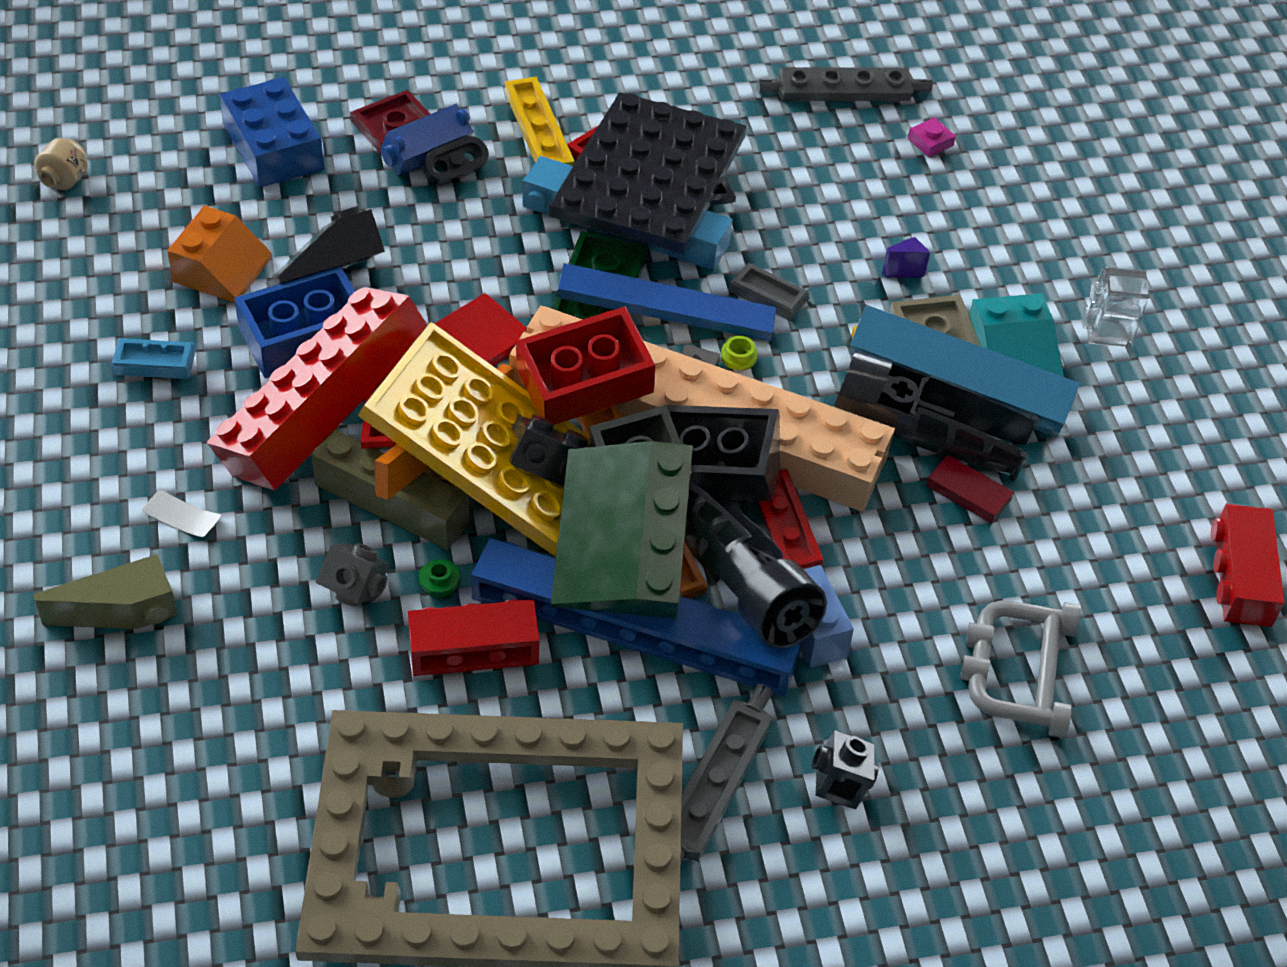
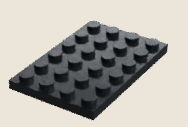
M619 92L550 203L549 217L684 255L745 138L747 126L735 123L729 119L708 116L699 111H690L671 106L666 102H656L641 98L632 93Z

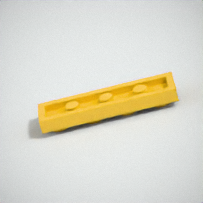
M537 76L505 81V94L534 161L536 162L540 156L574 166V159Z

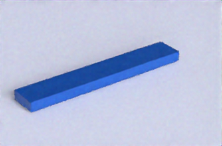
M563 263L556 298L610 309L626 306L629 313L765 341H771L776 307L565 263Z

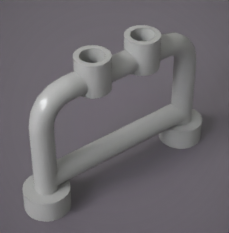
M999 600L988 604L982 609L977 623L969 622L965 647H971L974 650L973 656L964 655L960 680L969 681V694L974 705L982 712L994 717L1048 726L1049 736L1066 738L1071 718V705L1053 702L1060 635L1076 637L1081 605L1064 602L1062 610L1015 601ZM998 617H1011L1044 623L1035 707L996 700L986 693L985 688L990 664L989 657L994 633V621Z

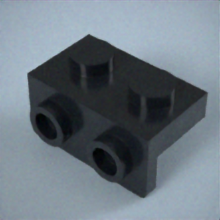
M518 414L512 426L518 442L509 458L511 465L564 487L568 450L589 448V439L573 430H568L566 434L553 429V423L538 415H532L531 419Z

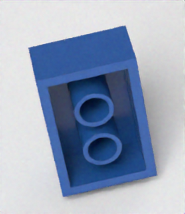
M285 77L271 79L263 83L237 88L220 94L224 127L259 188L324 170L321 137Z
M341 266L234 298L239 331L265 379L269 378L277 368L285 365L297 353L296 351L302 343L310 340L323 328V323L327 318L337 314L348 303L349 297L355 290Z

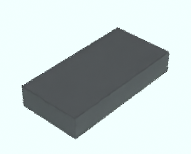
M749 262L730 282L729 292L750 302L776 307L775 314L789 321L806 304L810 291Z

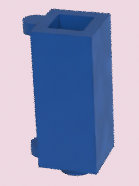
M456 103L387 132L381 147V155L387 166H392L398 177L422 167L426 156L431 150L460 138L473 135L474 130L469 124L470 117L465 109L461 110Z

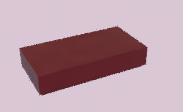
M947 455L929 475L926 486L991 524L1012 501L1014 494L1010 489L950 455Z

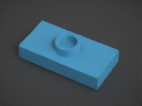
M118 338L111 364L113 375L189 379L196 353L194 342Z

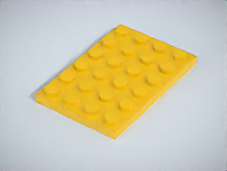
M430 322L357 416L556 557L564 487L511 465L509 461L518 442L512 430L518 414L531 419L532 415H538L528 391ZM569 421L556 424L553 429L564 434L568 430H573L589 439L586 433Z

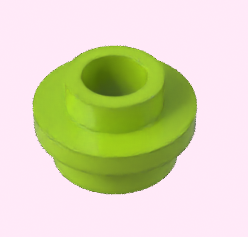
M745 336L729 338L721 349V360L732 369H749L757 362L758 351L755 344Z

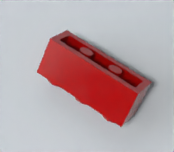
M1226 503L1219 519L1214 518L1211 526V541L1216 542L1217 545L1213 567L1214 572L1219 573L1220 576L1216 595L1217 604L1223 607L1225 622L1273 627L1284 605L1273 509Z
M512 599L505 602L488 604L469 603L463 606L444 608L426 607L420 610L408 611L413 677L539 665L540 639L534 599L521 601Z

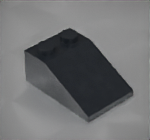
M359 206L339 211L337 212L338 214L331 216L332 222L313 236L266 282L267 288L337 266L342 268L362 262L385 252L372 209L360 212Z

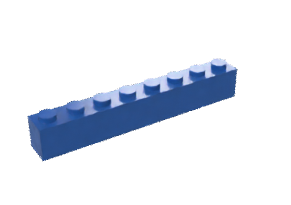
M489 538L471 574L473 600L488 604L505 602L512 599L520 601L534 599L537 620L752 687L763 684V690L767 686L772 690V693L784 697L800 656L802 641L794 646L782 649L769 647L740 616V613L714 607L707 602L695 601L679 596L676 619L551 607L556 557L521 548L511 542H502Z

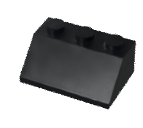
M667 405L680 443L693 445L691 459L692 477L690 478L692 483L699 486L712 498L719 493L724 499L773 502L780 471L779 409Z

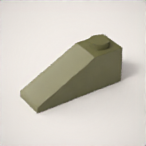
M157 554L33 594L41 623L46 626L139 629L148 625L159 624L166 619L178 616L171 586Z

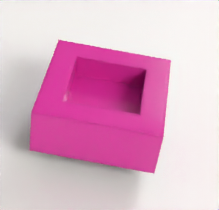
M935 117L910 128L908 139L928 157L954 146L956 135Z

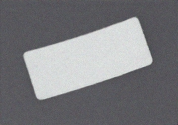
M158 490L142 508V511L171 527L200 537H204L221 518L220 514L190 505L163 490Z

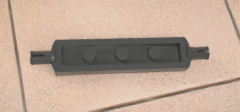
M781 67L778 79L759 78L758 91L778 92L782 101H910L913 92H932L933 82L932 78L913 79L909 68Z
M758 684L755 687L749 702H732L682 792L680 864L683 858L693 859L697 862L700 861L771 727L772 717L764 708L773 693L767 686L763 692V684Z

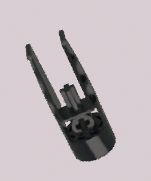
M858 349L855 350L834 405L835 408L895 428L893 437L902 439L908 444L943 456L950 455L957 460L976 466L1010 474L1009 479L1011 481L1017 479L1028 454L1000 439L1024 445L1027 444L1039 419L1038 416L1032 415L1029 419L999 403L933 376H925L892 364L893 362Z
M690 481L684 542L698 562L716 583L721 578L738 598L737 607L740 616L769 647L782 649L794 646L808 638L818 628L826 613L828 602L822 588L797 562L782 559V550L754 522L733 504L724 499L721 494L717 493L713 499L703 489Z

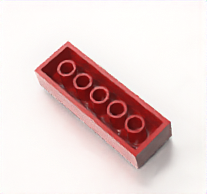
M367 287L355 291L349 297L348 303L337 314L327 318L323 323V328L310 340L302 343L298 347L297 353L285 365L277 368L271 374L270 380L258 392L248 396L243 403V407L232 418L222 422L217 427L216 433L206 443L233 477L276 490L394 369L428 326L408 295Z

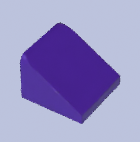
M916 237L888 247L882 275L884 277L899 278L924 277L930 258L929 250Z

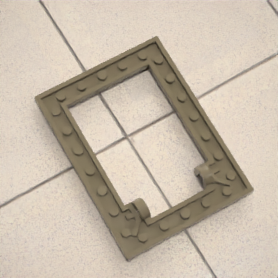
M332 710L295 949L297 961L454 967H678L683 723ZM417 760L638 768L632 921L399 912L401 890L397 882H386L384 897H375L369 894L367 881H356L369 785H373L374 790L385 797L398 798L407 795L414 787ZM384 770L400 771L399 777H388L385 775Z

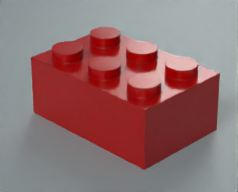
M626 306L516 340L517 370L538 415L554 425L654 393L656 365Z

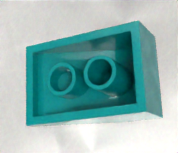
M1043 293L973 299L969 317L981 347L1064 377L1054 319Z

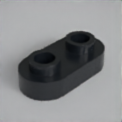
M466 136L431 150L423 162V173L434 184H448L479 171L488 160V148L478 137ZM464 153L471 154L474 161L467 160L464 157ZM434 165L442 166L444 172L436 171Z

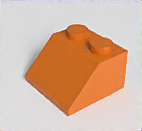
M205 205L167 250L172 281L174 283L235 303V297L245 294L272 258L271 251L236 215Z

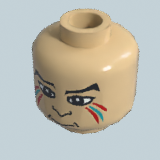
M55 138L36 156L34 166L40 181L44 185L57 190H68L86 173L88 161L86 153L79 143L70 139Z

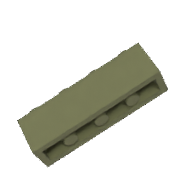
M336 429L312 453L316 486L446 550L452 546L469 525V495L425 472L389 500L377 497L375 493V460L382 456L384 452L375 448L362 449L361 441Z

